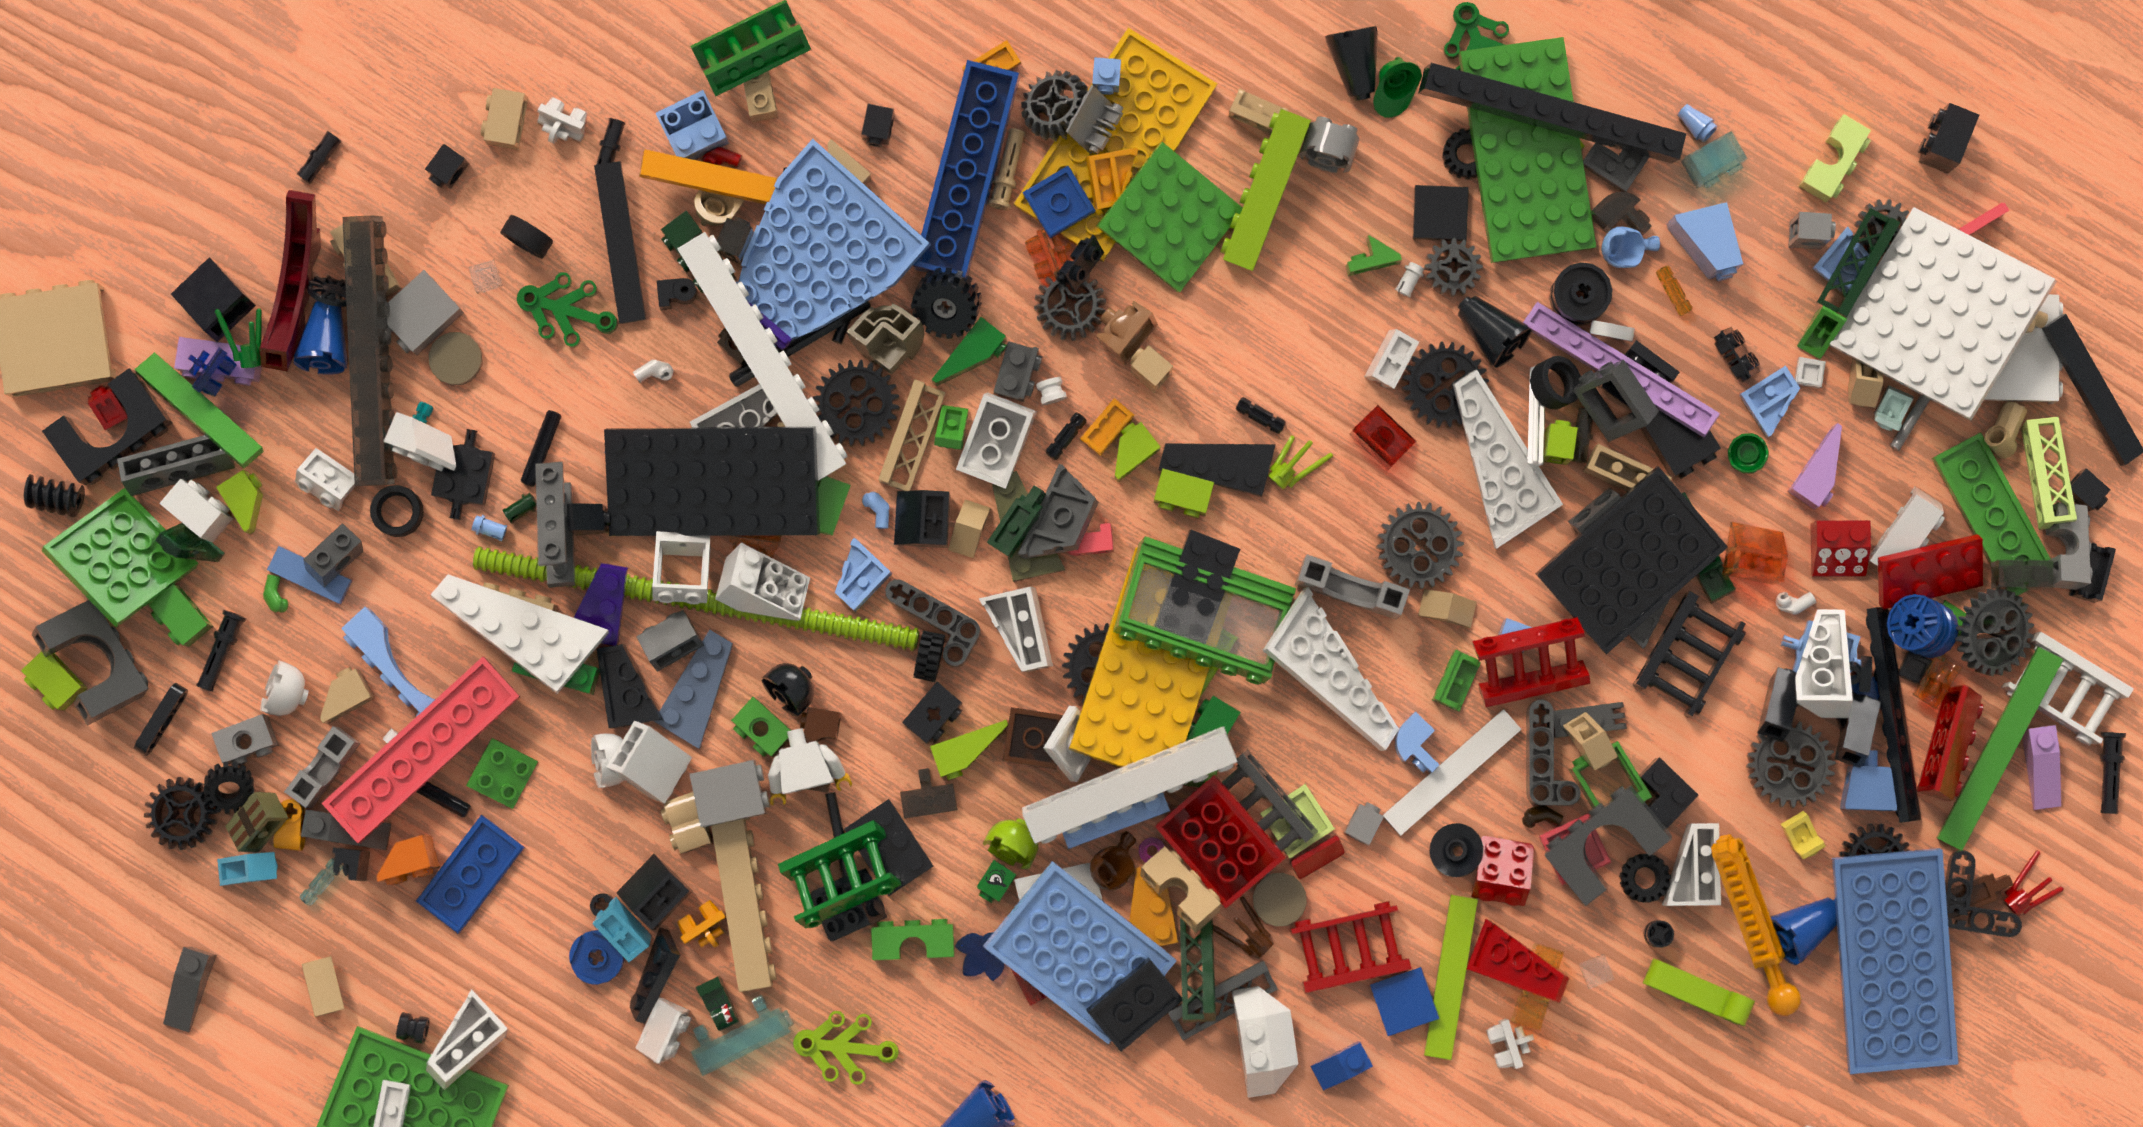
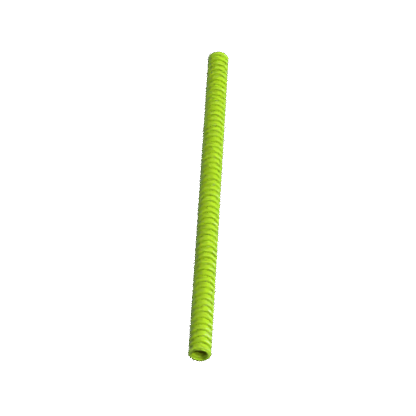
M481 546L475 550L473 557L474 570L482 568L484 572L490 570L491 573L498 571L500 575L507 573V576H512V574H515L516 578L523 576V579H528V577H531L532 581L539 579L540 582H544L547 580L546 566L538 565V557L532 559V556L528 555L525 558L523 554L516 556L513 552L509 555L507 551L499 553L497 549L493 552L491 548L483 550ZM576 565V586L572 587L576 589L579 586L581 590L589 588L598 569L593 568L590 570L588 566L581 568V565ZM627 574L624 598L630 596V599L638 597L640 601L646 599L647 602H651L653 600V578L649 581L647 577L639 579L637 575L631 577L630 574ZM708 589L707 603L689 604L687 602L674 601L670 603L672 607L679 605L680 608L688 607V610L696 608V611H700L703 609L705 613L712 611L716 615L719 612L721 616L729 614V617L733 618L735 615L737 619L745 617L747 621L750 618L754 622L762 620L763 624H766V622H770V625L778 623L779 627L786 625L787 628H791V626H794L795 630L803 628V631H807L810 629L812 633L819 631L823 635L826 632L828 636L836 634L838 638L842 635L844 639L852 637L854 641L857 638L861 639V642L869 640L871 644L875 641L877 645L885 643L889 647L891 644L894 645V648L901 646L903 650L910 648V651L916 649L919 638V631L916 627L913 630L910 629V626L902 628L900 624L897 627L893 623L886 625L884 621L881 624L877 623V620L870 622L868 618H865V620H861V617L853 619L852 615L844 617V614H840V616H837L836 612L828 614V611L824 610L821 613L819 609L811 611L809 607L807 610L803 609L799 621L742 612L716 600L717 591L714 593L712 589Z

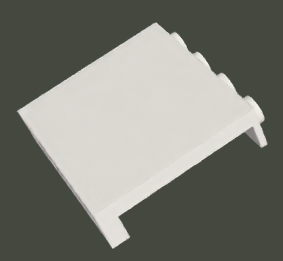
M2049 294L2039 310L2048 314L2046 325L2060 315H2063V303L2059 302V295ZM2035 326L2032 333L2024 334L1984 400L2048 402V404H2054L2059 401L2063 394V383L2059 381V371H2062L2063 365L2042 328Z

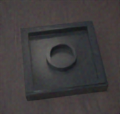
M1415 185L1413 239L1451 241L1452 238H1456V241L1467 240L1468 187Z

